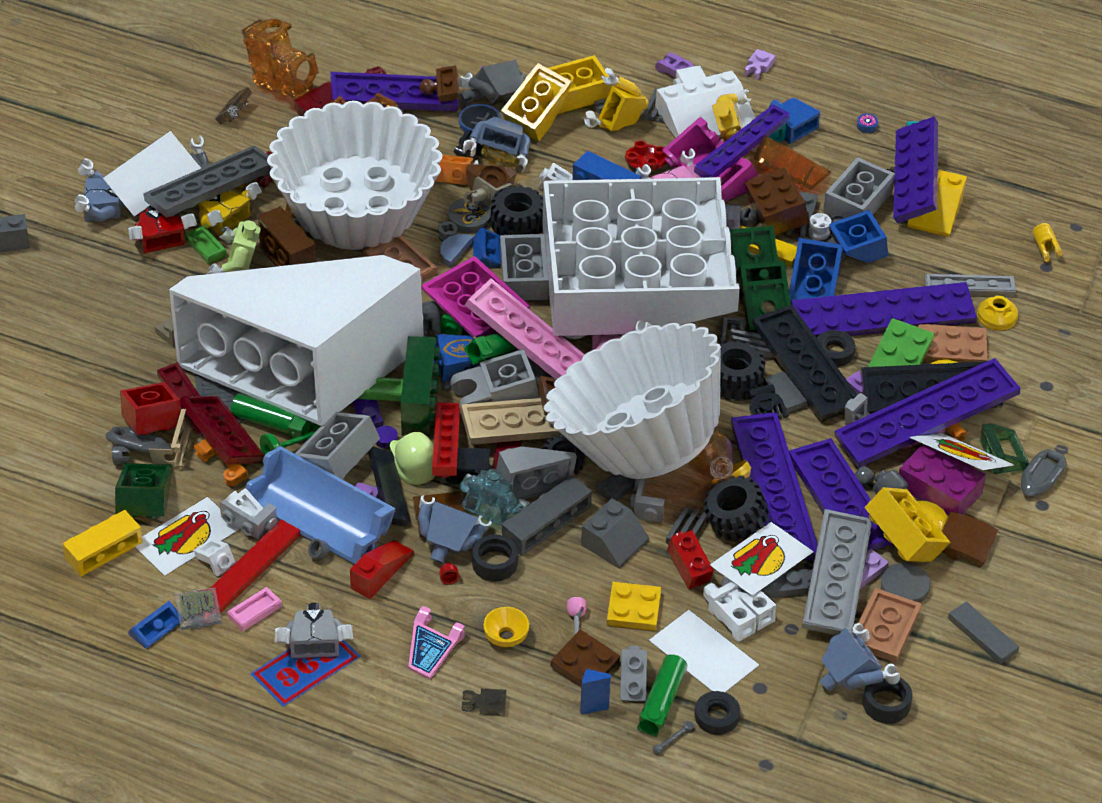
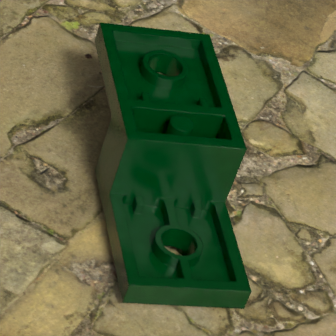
M773 225L729 230L731 255L734 256L736 284L739 285V296L743 295L748 332H757L752 325L753 318L767 313L762 308L764 302L771 303L774 311L791 305L785 261H778ZM756 245L760 250L759 254L752 255L748 251V246Z

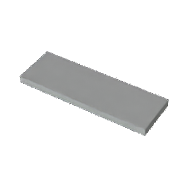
M824 510L802 623L803 629L832 635H839L844 628L853 630L872 524L870 518Z

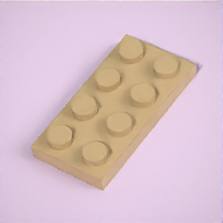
M541 398L461 404V414L470 445L552 438L554 435L559 437L561 434L546 420Z

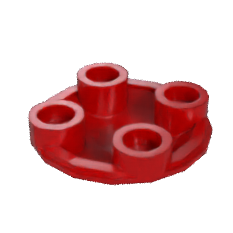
M643 140L636 141L634 146L628 149L625 154V160L631 167L635 169L640 167L642 170L644 164H647L651 171L663 167L666 164L665 159L667 157L663 152L665 147L650 145Z

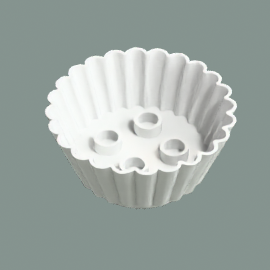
M348 101L343 105L329 103L323 109L312 108L306 111L304 117L292 118L289 121L290 127L281 128L277 132L278 139L271 142L270 150L272 154L267 158L271 168V178L305 231L310 232L313 238L321 239L325 244L342 249L362 250L366 247H376L379 245V242L389 243L393 237L401 236L404 230L411 226L441 171L439 164L443 155L437 150L439 145L438 139L430 136V128L427 125L418 124V119L414 115L402 114L399 108L393 106L383 108L377 102H368L363 105L358 101Z
M669 323L663 327L652 325L641 332L631 331L620 339L609 340L600 349L586 353L582 357V361L569 366L566 370L567 374L562 375L555 381L554 386L556 388L548 392L546 398L549 402L544 405V410L548 413L546 420L604 471H610L614 475L620 474L633 479L651 478L671 472L691 461L706 447L711 435L714 433V428L719 423L721 346L717 344V336L709 334L708 329L705 327L696 328L695 324L692 323L679 326L678 323Z

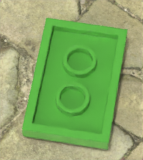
M892 318L868 367L922 364L933 342L934 333Z

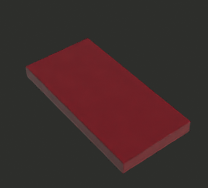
M219 396L181 397L180 404L182 408L186 409V413L225 464L263 463L265 455Z

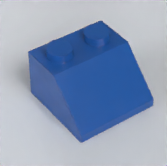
M870 210L829 224V228L838 243L843 245V251L846 255L866 263L888 256L887 237Z

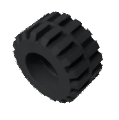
M518 185V187L509 186V188H503L501 192L494 194V197L491 199V228L494 229V233L498 235L542 233L543 196L539 195L537 190Z
M736 340V342L726 341L725 344L720 343V397L723 396L726 400L735 399V401H740L742 398L744 400L749 399L748 389L763 385L765 371L763 353L758 351L756 346H751L748 342L741 343V341Z
M739 475L737 478L729 476V479L724 480L723 478L719 480L720 483L711 486L712 490L707 491L705 494L707 498L703 501V508L717 536H723L724 540L728 541L731 538L733 541H739V538L745 540L749 535L755 534L758 529L764 527L763 522L768 520L769 508L756 481L753 482V479L749 477L745 479L742 475ZM737 506H741L740 508H738V509H736V510L730 511L731 509H733V508H735V507H737Z

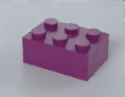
M925 444L899 469V474L908 482V491L913 497L920 501L937 504L945 511L947 516L950 512L964 514L982 495L986 478L985 473L969 464Z

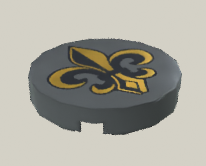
M464 198L450 205L448 219L458 226L459 231L467 233L478 232L481 227L485 225L487 227L490 224L491 208L482 202L469 206Z

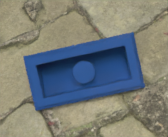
M481 227L473 237V257L475 256L487 268H499L501 266L500 235Z
M168 601L127 633L147 649L182 623L184 619L173 604Z
M586 669L581 683L580 714L609 709L610 674Z

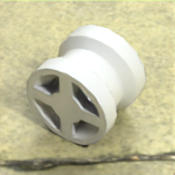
M822 213L812 215L809 223V236L817 241L829 238L831 218Z

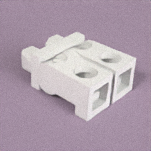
M726 576L722 578L721 585L723 587L718 588L712 583L704 587L703 596L709 602L708 611L732 631V637L737 642L754 634L755 629L759 631L775 622L776 604L761 590L752 596Z

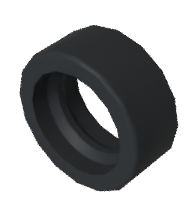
M488 535L480 538L472 549L473 570L478 576L489 581H502L510 578L518 567V548L516 544L508 537L502 535ZM497 551L506 554L509 559L504 563L493 565L486 563L481 557L488 552Z
M900 677L899 682L896 684H890L886 679H883V682L865 686L863 707L872 719L881 723L892 724L907 717L912 704V689L903 678ZM880 691H890L901 697L902 703L896 706H884L875 701L873 695Z

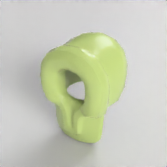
M413 432L400 440H393L390 443L398 475L404 482L411 485H420L436 477V475H432L434 444L426 435L421 432Z

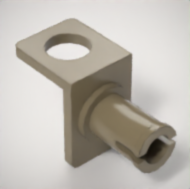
M476 177L472 191L465 193L464 200L469 206L482 202L491 208V199L494 197V194L501 192L503 188H509V186L513 185L508 183L495 188L480 177Z

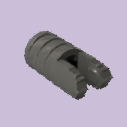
M434 301L424 302L422 304L424 337H430V331H433L437 337V334H442L440 306Z

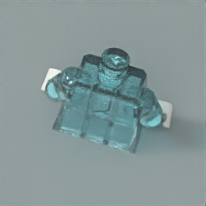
M496 469L481 470L478 476L466 474L459 485L461 491L468 492L461 507L482 515V517L501 526L510 514H517L526 505L531 504L522 499L517 501L513 493L512 483L501 478V473Z

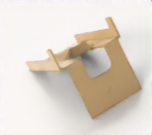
M181 409L171 449H149L153 464H170L177 467L186 466V463H182L191 432V428H187L184 417L186 409ZM182 431H183V434H182V437H181V440H180V443H179V436H180V434H181ZM174 449H176L175 460H165L164 455H173Z

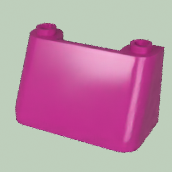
M701 116L663 149L667 157L665 161L672 169L680 166L687 167L680 159L683 150L685 155L690 157L689 151L693 149L695 151L693 164H697L724 143L720 140L717 133L708 128V123ZM746 158L739 159L718 176L721 181V200H724V202L746 193L744 181L759 176L753 165Z

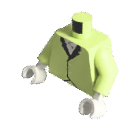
M249 220L239 222L238 228H235L233 231L226 226L223 227L221 231L224 234L219 236V238L228 244L233 242L228 261L222 265V268L215 263L212 264L207 274L249 270L261 228Z

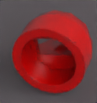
M446 563L441 566L439 571L441 582L446 585H452L459 580V571L456 565Z

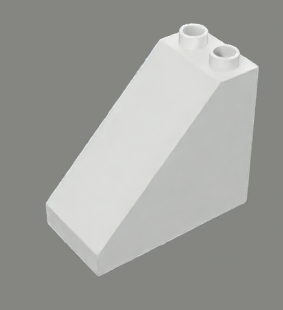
M385 255L188 276L169 289L177 362L183 369L279 407L320 426H323L336 412L342 411L361 396L365 390L376 384L377 378L385 377L405 361L408 336L424 337L420 269Z

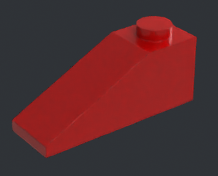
M393 540L364 554L350 569V589L371 599L414 554V550Z

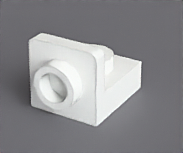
M553 162L549 169L544 168L538 178L541 180L538 188L542 190L544 181L572 180V174Z
M246 488L239 493L234 491L225 499L253 518L263 509Z
M214 538L193 550L197 559L210 564L216 576H220L236 563L229 545Z

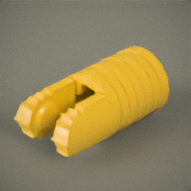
M1047 223L1037 225L1033 229L1032 234L1046 263L1050 261L1048 252L1052 250L1055 251L1058 257L1063 256L1051 226Z

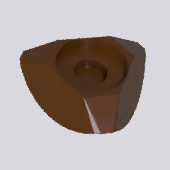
M476 160L474 164H469L466 167L467 182L471 191L476 177H480L493 187L498 188L508 183L513 185L517 175L514 168L478 165Z

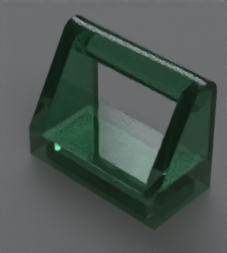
M992 423L982 424L979 441L984 452L1013 464L1012 466L992 469L993 473L1000 474L1025 470L1029 465V460L1016 431ZM1009 440L1016 457L1005 454L999 441Z

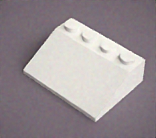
M728 71L657 89L655 107L658 110V114L662 115L663 121L675 138L700 116L708 123V128L717 133L720 138L722 136L717 126L712 105L716 104V100L720 95L737 94L744 89L733 71ZM749 102L743 105L737 104L743 127L755 119Z

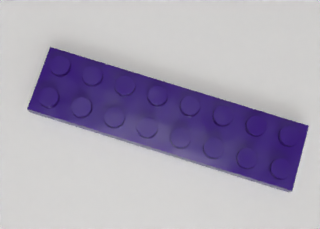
M967 282L791 300V305L794 306L816 338L821 333L829 330L843 331L850 336L884 333L892 318L916 327L919 324L944 326L976 323L977 319Z
M994 358L835 430V438L858 468L917 442L910 437L932 435L1019 395L1021 388L997 359Z
M777 412L731 417V427L741 461L747 460L751 467L749 478H752L753 482L756 481L769 508L768 520L763 522L764 527L772 522L813 551L802 561L814 560L818 544Z

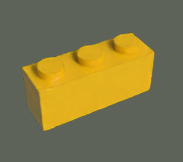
M123 510L105 521L90 527L79 535L71 537L62 544L65 560L82 577L143 543L141 527L126 510Z

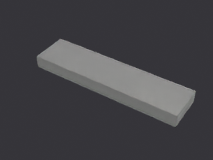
M925 274L924 278L925 286L967 282L970 296L1015 297L1016 294L1014 276Z

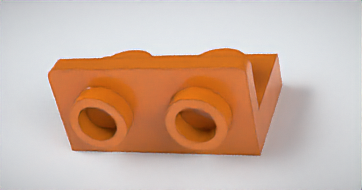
M442 154V160L439 164L441 171L436 182L467 185L466 167L469 164H473V158Z

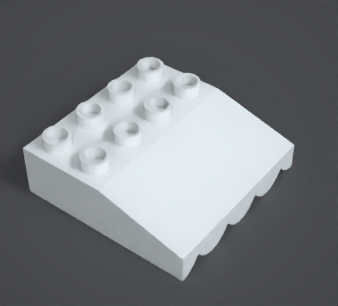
M720 177L543 182L542 223L543 234H545L553 336L580 339L586 335L626 334L631 331H637L636 324L638 321L663 327L669 323L683 325L738 311L740 289L739 285L736 284L734 256L731 255L730 231L726 227L724 200H721Z

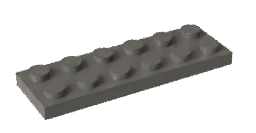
M254 145L143 193L144 201L165 217L175 216L178 212L187 208H193L203 201L211 200L219 194L232 191L237 186L250 183L253 179L270 174L271 168L267 162L269 155Z

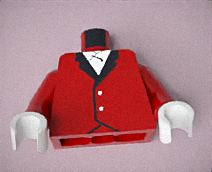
M150 205L146 207L144 213L139 215L140 221L135 223L134 227L128 228L129 240L139 241L142 239L144 254L185 245L184 230L197 225L194 214H187L181 217L176 214L175 216L165 217Z

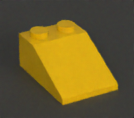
M537 63L501 110L504 120L523 126V132L526 135L540 142L552 126L572 85V81Z
M938 170L937 210L909 219L907 227L950 237L964 197L967 176Z

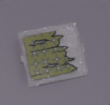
M215 588L193 589L190 592L174 594L181 630L198 627L203 629L204 626L222 624Z

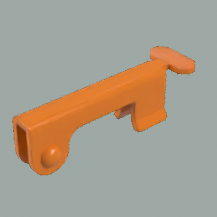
M206 438L194 445V449L197 450L196 455L203 462H206L214 455L222 460ZM226 464L228 469L224 471L223 476L228 486H236L248 478V471L241 464Z

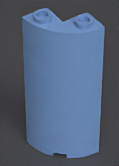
M281 446L265 455L262 475L250 480L245 487L263 508L268 503L277 507L278 522L281 519L300 529L301 535L312 541L320 539L327 542L330 551L354 564L364 554L377 548L375 542L379 539L380 534L385 536L395 512L394 507Z

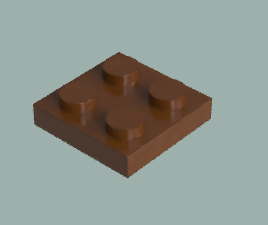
M580 629L554 656L550 662V667L581 687L586 669L609 674L620 662L621 655Z

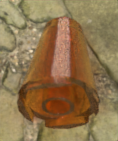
M714 431L706 447L688 462L690 468L696 474L703 477L719 480L728 478L733 471V447L729 439L720 432Z

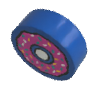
M862 114L857 118V128L860 131L872 133L877 130L878 118L876 116Z

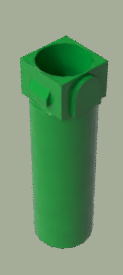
M499 333L475 338L464 348L473 365L519 350Z
M237 394L231 405V413L235 417L290 435L291 438L308 434L312 428L311 421L243 394Z
M669 654L664 657L639 716L638 730L657 737L659 731L663 728L688 668L687 662L682 657L675 654Z

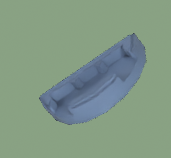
M456 234L445 239L440 246V254L444 264L452 267L472 244L473 236Z

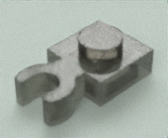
M481 688V694H476L471 690H464L463 700L470 701H462V710L470 712L479 709V715L505 716L507 690Z

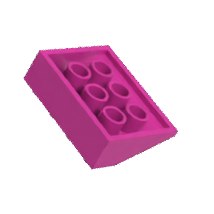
M475 256L421 285V289L474 339L498 333L465 306L468 299L490 279H493L530 310V306Z

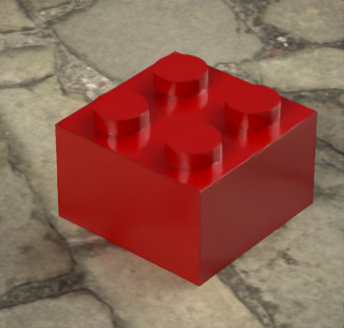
M165 382L120 390L122 417L137 435H148L158 430H172L177 426L181 412L180 399Z

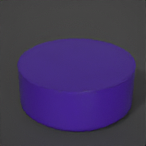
M381 426L376 429L380 437L375 443L378 447L390 448V443L393 440H398V433L395 428Z

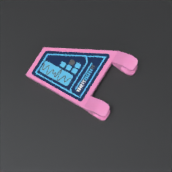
M422 606L414 620L408 668L430 680L455 645L465 637V631H463L465 626L458 622L455 623L449 636H446L426 626L432 619L430 615L431 609Z

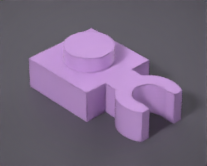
M757 49L748 60V65L745 67V76L747 77L750 73H754V79L758 80L761 72L767 73L774 64L776 55Z

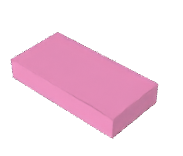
M266 587L227 611V616L244 632L280 609L282 601Z

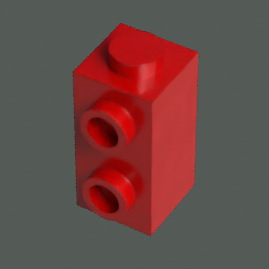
M693 530L674 534L670 538L667 551L688 590L710 582L714 569L710 566L711 563Z

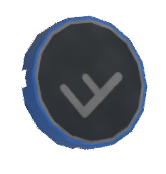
M470 105L460 112L459 126L462 127L464 133L467 130H470L472 133L478 122L487 121L493 117L501 119L499 112L489 105Z

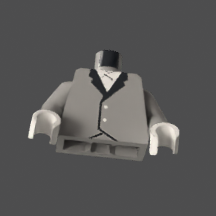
M313 602L307 605L305 611H297L294 620H291L285 628L275 629L274 643L290 644L291 658L339 656V642L348 638H354L352 625H343L339 619L333 618L332 611L329 609L321 610V605Z

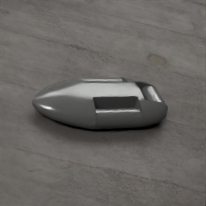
M113 427L106 433V439L114 445L124 446L141 453L150 454L149 449H171V446L162 438L154 434L137 435L132 428Z
M1046 449L1037 453L1022 473V492L1026 496L1031 497L1051 489L1066 468L1067 461L1065 456L1052 449ZM1047 458L1057 462V464L1047 460Z

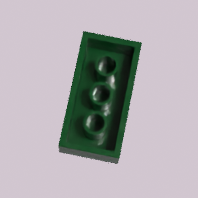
M408 336L401 395V435L421 432L430 437V427H435V413H432V411H435L437 407V396H434V394L438 393L439 380H436L435 377H440V363H436V361L440 360V347H436V337Z

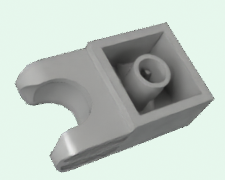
M524 349L480 362L479 367L456 373L450 381L452 390L458 396H465L459 404L460 413L461 404L540 398L536 379Z

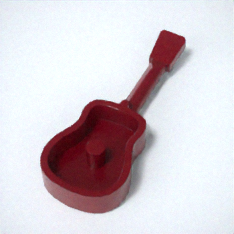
M377 66L367 69V72L364 73L386 74V71ZM330 82L323 83L319 87L304 89L295 95V110L299 116L303 117L309 109H323L326 104L332 103Z

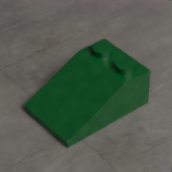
M125 463L115 487V514L126 510L132 518L146 516L150 519H157L164 516L168 503L172 465Z

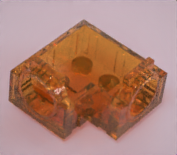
M258 19L242 29L243 41L249 54L248 61L253 72V80L257 85H262L267 89L275 90L280 94L297 100L314 89L313 81L316 74L319 73L315 54L310 53L306 56L305 52L291 47L288 30L292 28L290 23L280 19ZM278 27L277 30L266 33L265 29ZM307 61L310 67L309 75L303 81L296 77L297 69L303 62Z

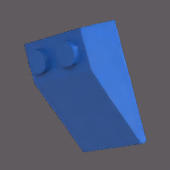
M799 238L789 289L790 302L791 300L835 295L843 245Z

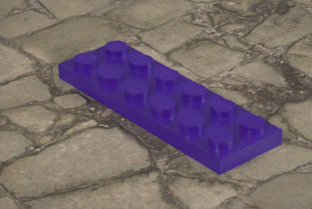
M330 72L332 103L343 105L348 101H358L364 105L368 102H377L383 108L393 106L399 109L458 111L459 106L458 99L439 103L437 90L430 96H425L420 92V83L425 79L437 82L436 76Z
M935 116L896 130L893 218L897 224L937 210L938 121Z
M831 438L789 450L793 466L823 513L827 509L869 518L870 514L864 507L871 499ZM873 522L871 524L867 551L892 545L893 543L884 537V531L880 526Z

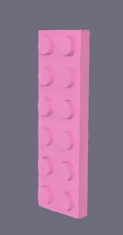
M493 279L485 283L465 304L466 307L519 350L524 349L526 356L554 379L567 374V368L578 361H582V357L585 355L563 336H553V328Z

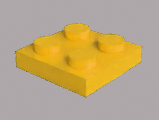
M612 582L607 626L656 631L661 587Z

